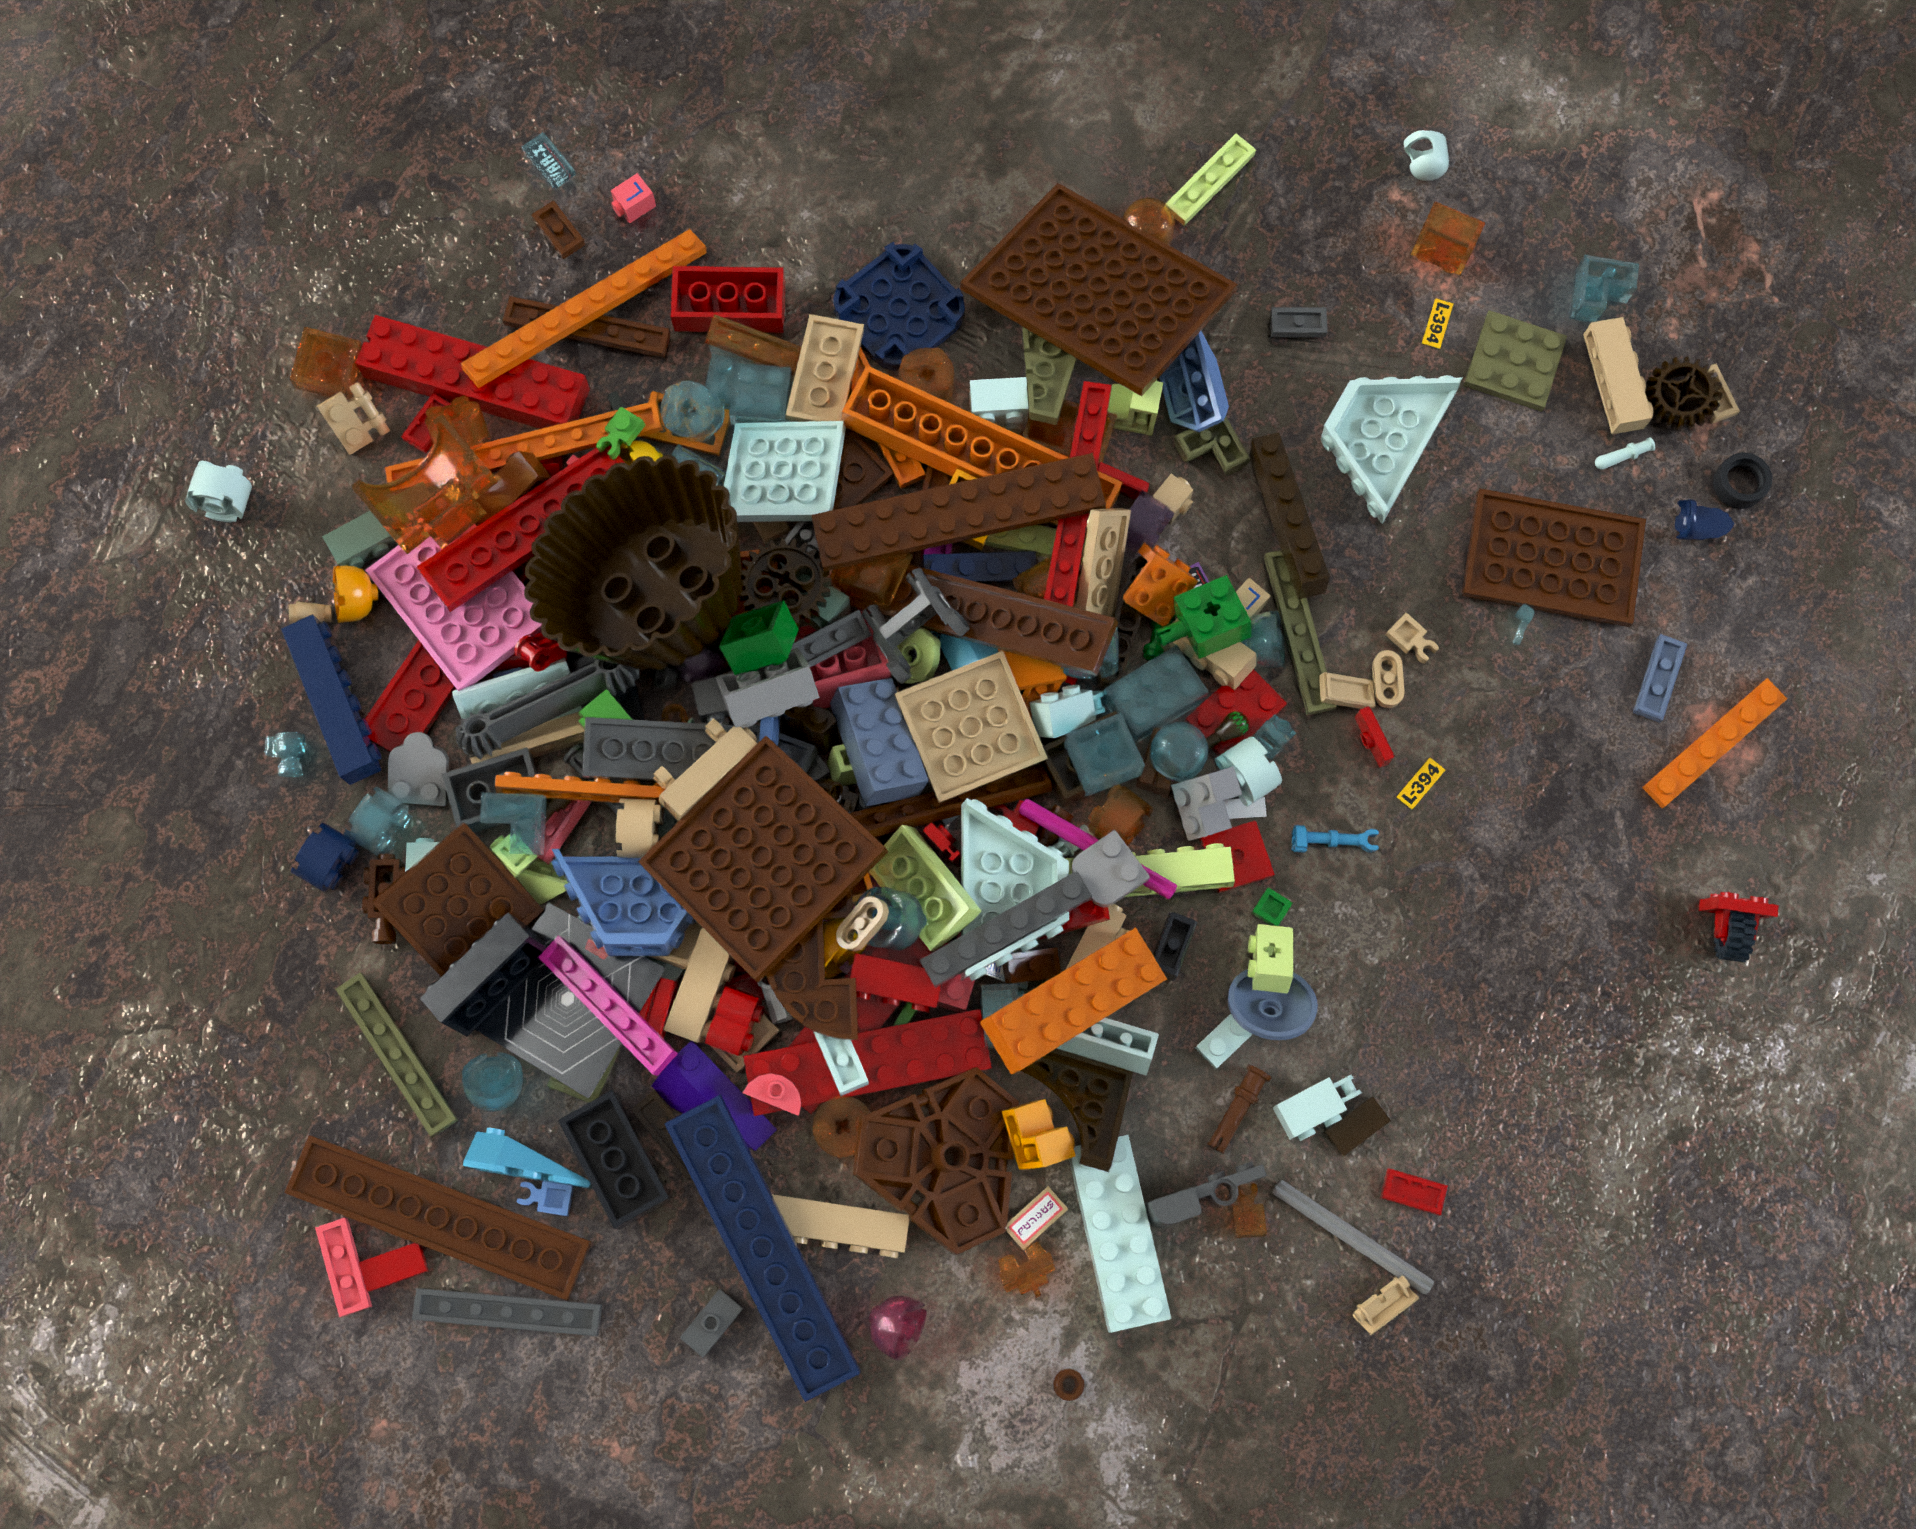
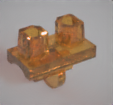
M1036 1242L1024 1249L1029 1260L1024 1264L1018 1266L1013 1254L998 1260L1001 1271L999 1276L1006 1293L1018 1288L1021 1295L1032 1291L1035 1298L1041 1296L1038 1287L1049 1283L1046 1274L1056 1270L1050 1252L1046 1253L1040 1243Z

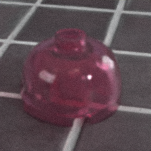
M906 1295L891 1296L883 1301L880 1306L876 1305L870 1313L869 1322H871V1339L878 1350L896 1361L903 1360L911 1352V1350L907 1349L912 1339L917 1343L925 1326L927 1311L922 1309V1307L926 1305Z

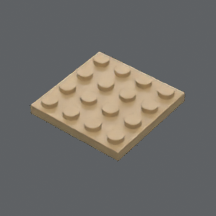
M1003 651L894 694L918 749L938 803L1048 759Z

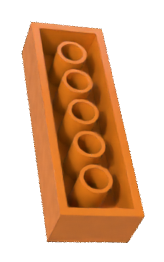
M1135 927L986 1017L980 1023L1012 1075L1167 980Z

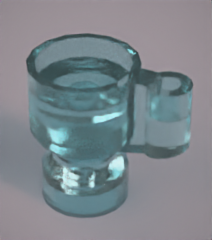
M282 732L276 734L275 737L265 738V755L281 758V762L278 764V776H302V764L299 760L305 755V734Z

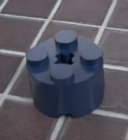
M322 823L319 827L323 830L319 834L312 832L300 848L295 858V861L299 863L298 868L292 867L291 873L324 892L329 888L332 890L338 888L344 877L340 874L346 864L352 865L360 850L355 848L356 841L331 826Z

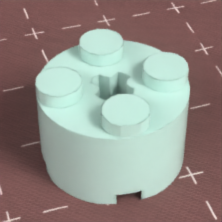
M199 461L194 470L185 503L196 513L198 508L206 511L205 517L221 522H236L237 517L243 518L252 484L243 476V470L237 466L227 465L225 468L207 461Z
M1254 737L1242 740L1215 758V762L1220 770L1234 766L1242 792L1239 798L1246 807L1282 783L1277 765L1274 761L1269 763L1264 756L1268 753L1267 750Z

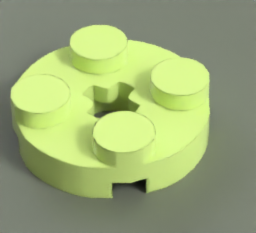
M920 627L897 646L911 667L909 670L912 677L905 682L908 684L932 679L940 661V640L938 637L933 636L929 630ZM915 649L917 657L911 662L912 657L908 655V652Z

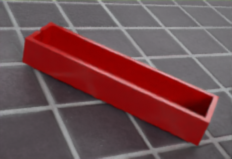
M374 315L366 335L369 343L364 341L355 362L364 378L429 397L434 393L450 403L539 429L579 420L590 391L585 375L531 359H527L478 388L463 371L461 363L486 349V346L379 315Z

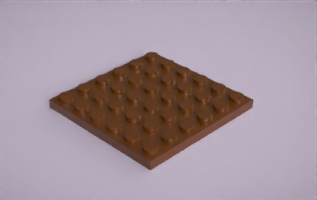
M765 736L638 862L756 982H759L888 853V850L770 738Z

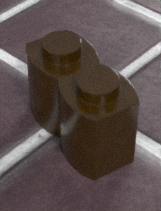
M813 703L805 707L796 706L787 709L785 713L780 715L782 729L787 735L815 745L820 754H827L839 742L837 720L831 712L824 708L814 707Z

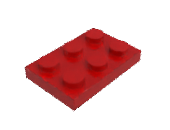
M1253 669L1235 690L1228 685H1222L1187 716L1185 722L1204 740L1215 732V729L1229 713L1239 711L1245 714L1249 720L1248 731L1240 737L1227 740L1226 742L1221 741L1211 748L1219 756L1242 740L1253 737L1285 708L1287 703Z

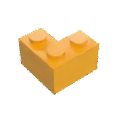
M1046 1099L1031 1101L1002 1111L1019 1170L1043 1168L1076 1157L1074 1151L1075 1141L1072 1134L1068 1131L1067 1127L1054 1128L1052 1122L1053 1112Z

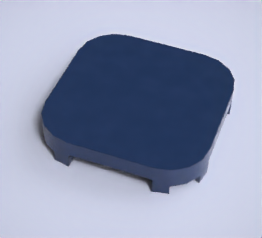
M892 242L884 246L885 252L846 282L842 279L836 285L833 303L835 316L838 320L864 324V333L860 346L873 361L884 369L900 371L915 365L961 327L965 316L964 295L959 287L955 289L923 255L921 247L915 243L911 246L907 244L895 245Z

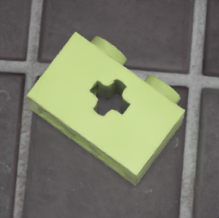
M1258 924L1255 935H1250L1248 941V953H1253V960H1249L1248 977L1252 978V990L1288 994L1293 979V928Z

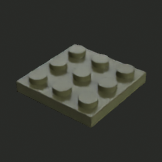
M1488 310L1463 386L1542 412L1547 403L1567 336Z

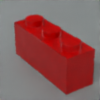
M855 953L850 978H856L858 998L870 1000L871 994L883 996L882 1003L899 1006L901 1000L911 1002V1009L929 1012L930 1007L937 1008L941 985L935 988L924 968Z

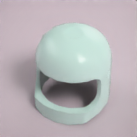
M1420 130L1410 134L1404 140L1405 152L1411 158L1410 171L1415 178L1422 181H1432L1445 174L1449 166L1446 137L1443 134L1435 131ZM1424 138L1429 139L1433 149L1426 151L1410 148L1413 143Z

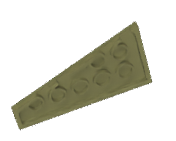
M1022 326L1029 419L1057 425L1078 359Z

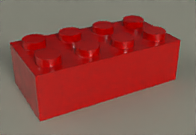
M673 266L671 320L674 331L784 333L786 288L784 268Z

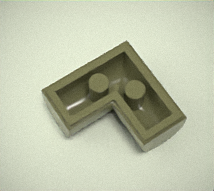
M1226 416L1224 421L1203 431L1196 432L1188 429L1174 437L1176 450L1181 459L1186 463L1212 451L1225 475H1231L1244 468L1250 462L1248 453Z

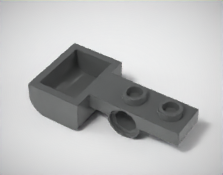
M1248 1162L1235 1167L1237 1171L1235 1174L1226 1176L1225 1172L1221 1171L1207 1176L1208 1183L1146 1203L1145 1208L1149 1224L1156 1228H1164L1196 1217L1202 1211L1198 1199L1204 1197L1216 1208H1223L1233 1204L1238 1197L1237 1186L1267 1176L1263 1164L1254 1167L1253 1162ZM1217 1185H1223L1228 1189L1229 1197L1226 1201H1221L1216 1197L1215 1189Z

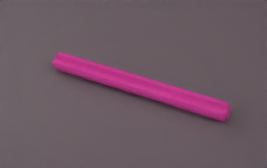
M1026 799L1020 806L1019 812L1021 815L1082 850L1099 841V839L1029 799ZM1142 865L1150 876V879L1143 885L1170 899L1175 893L1177 885Z

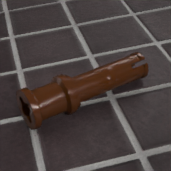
M1250 1064L1246 1067L1247 1074L1243 1081L1234 1088L1233 1094L1235 1098L1207 1143L1211 1148H1215L1221 1138L1222 1140L1216 1151L1222 1154L1225 1153L1249 1107L1258 1103V1095L1264 1084L1270 1082L1272 1078L1264 1071Z

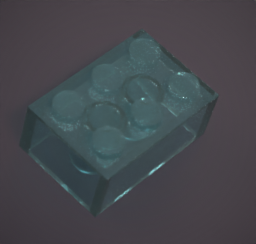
M1175 645L1105 688L1102 699L1111 712L1116 710L1133 743L1136 744L1152 734L1153 728H1162L1204 702L1209 691L1179 647Z

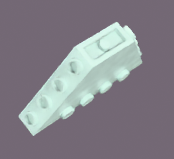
M1445 375L1439 378L1415 376L1411 379L1386 377L1382 380H1370L1369 378L1361 377L1350 380L1327 419L1321 436L1324 448L1328 452L1332 451L1340 471L1348 474L1352 480L1351 484L1357 495L1364 497L1370 514L1374 518L1377 517L1382 524L1458 391L1462 378Z
M968 798L961 805V885L982 911L961 931V936L1069 875V861L1063 858L1061 851L1052 846L1045 847L1037 842L1038 838L1032 833L1024 830L1021 832L1012 826L1013 823L1008 818L1002 815L995 816L987 811L988 808L985 804L975 799L971 801ZM1069 912L961 973V981L967 977L971 981L978 979L988 973L985 968L993 963L997 967L1013 959L1011 953L1018 949L1025 953L1038 945L1036 939L1045 934L1050 939L1064 931L1062 925L1069 920Z

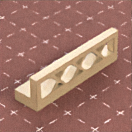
M579 712L547 721L501 743L502 750H494L492 757L485 754L480 760L474 756L470 758L472 764L526 747L535 758L583 743L584 728L578 722L581 716L578 714Z

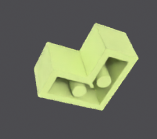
M1156 380L1142 397L1121 384H1112L1105 427L1152 435L1158 414L1163 382Z

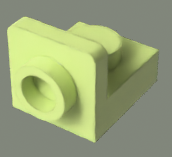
M511 832L506 838L503 835L499 836L489 847L496 858L515 878L536 861L538 857L514 832Z

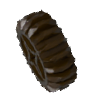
M1687 356L1680 363L1679 359L1675 357L1672 359L1671 364L1664 361L1661 364V369L1656 367L1653 370V377H1648L1646 384L1648 387H1646L1645 394L1649 396L1647 401L1652 404L1653 415L1658 414L1656 418L1657 423L1662 422L1664 419L1667 421L1665 426L1667 429L1673 423L1676 424L1677 431H1681L1685 424L1690 431L1693 430L1695 423L1701 427L1704 425L1705 419L1711 420L1713 418V411H1717L1720 407L1718 401L1721 400L1723 394L1718 391L1722 386L1721 382L1714 381L1718 376L1717 372L1708 373L1710 369L1709 364L1702 368L1699 366L1700 359H1696L1693 364L1690 363V359ZM1685 376V379L1681 381H1675L1672 379L1671 381H1667L1668 379L1673 377ZM1694 380L1702 386L1705 395L1695 387ZM1685 385H1687L1685 397L1682 398L1681 402H1678L1681 396L1680 391H1683ZM1661 392L1671 400L1672 408L1664 401ZM1687 406L1695 408V406L1699 407L1698 409L1692 411H1680L1683 407Z

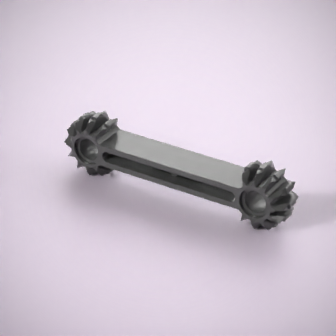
M594 659V663L488 713L483 709L475 715L470 712V717L461 719V725L455 728L456 742L469 758L476 756L481 760L485 754L492 757L494 750H502L501 743L595 699L606 689L613 696L618 691L625 693L626 688L634 687L635 680L640 678L639 670Z

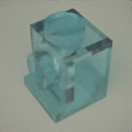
M1273 715L1269 720L1265 721L1253 737L1264 746L1268 752L1265 755L1272 760L1286 747L1296 735V732L1291 729L1288 721ZM1266 736L1276 746L1273 748L1262 737Z

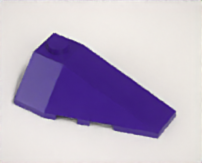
M690 1041L674 1057L651 1085L673 1109L681 1113H685L721 1094L747 1147L754 1151L758 1150L777 1131L764 1115L754 1116L752 1103L693 1041Z

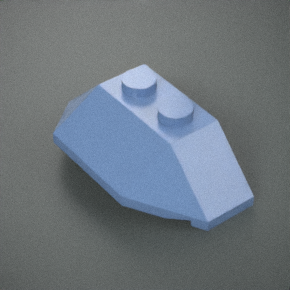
M1200 331L1159 377L1160 382H1163L1162 390L1170 421L1173 424L1196 432L1203 431L1224 421L1229 408L1217 359L1202 331Z

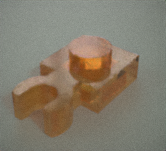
M1251 1183L1250 1195H1243L1240 1191V1186H1237L1238 1197L1236 1200L1240 1205H1233L1232 1207L1235 1238L1266 1237L1263 1203L1254 1204L1258 1193L1257 1185Z

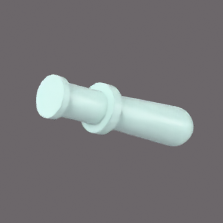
M1649 437L1637 444L1629 443L1626 448L1597 457L1595 466L1598 469H1606L1629 458L1634 460L1638 458L1639 454L1654 451L1656 448L1655 442Z

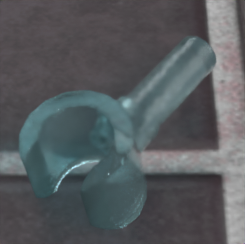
M1523 604L1514 616L1522 621L1513 641L1515 645H1520L1525 629L1535 615V611L1526 604Z

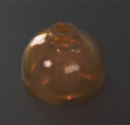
M1146 197L1138 199L1128 206L1122 217L1123 220L1129 222L1137 230L1146 232L1168 245L1170 244L1174 235L1175 219L1172 210L1165 202L1157 198Z

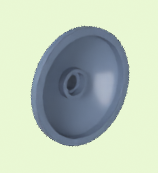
M1247 969L1237 975L1232 981L1227 998L1230 1013L1241 1027L1258 1037L1270 1040H1287L1302 1035L1314 1023L1318 1010L1317 998L1313 989L1302 977L1294 972L1287 994L1252 990V978L1248 977Z

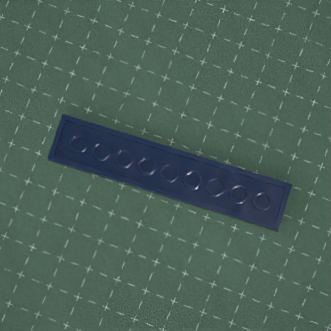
M720 1094L664 1123L804 1401L806 1402L859 1375L861 1370L722 1095Z

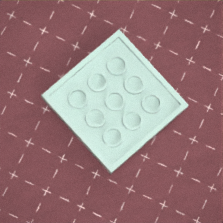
M844 421L735 423L724 487L729 490L731 506L737 512V522L812 521L811 515L833 510L846 430Z

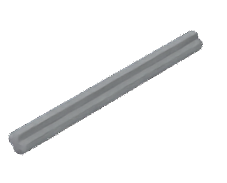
M1280 1180L1277 1182L1272 1192L1273 1195L1399 1278L1403 1275L1410 1286L1420 1293L1427 1294L1434 1284L1431 1278L1285 1181Z

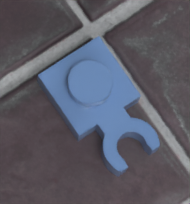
M543 1181L541 1189H538L533 1183L521 1182L520 1186L529 1188L531 1195L525 1200L517 1199V1203L530 1206L538 1202V1212L569 1217L575 1186Z

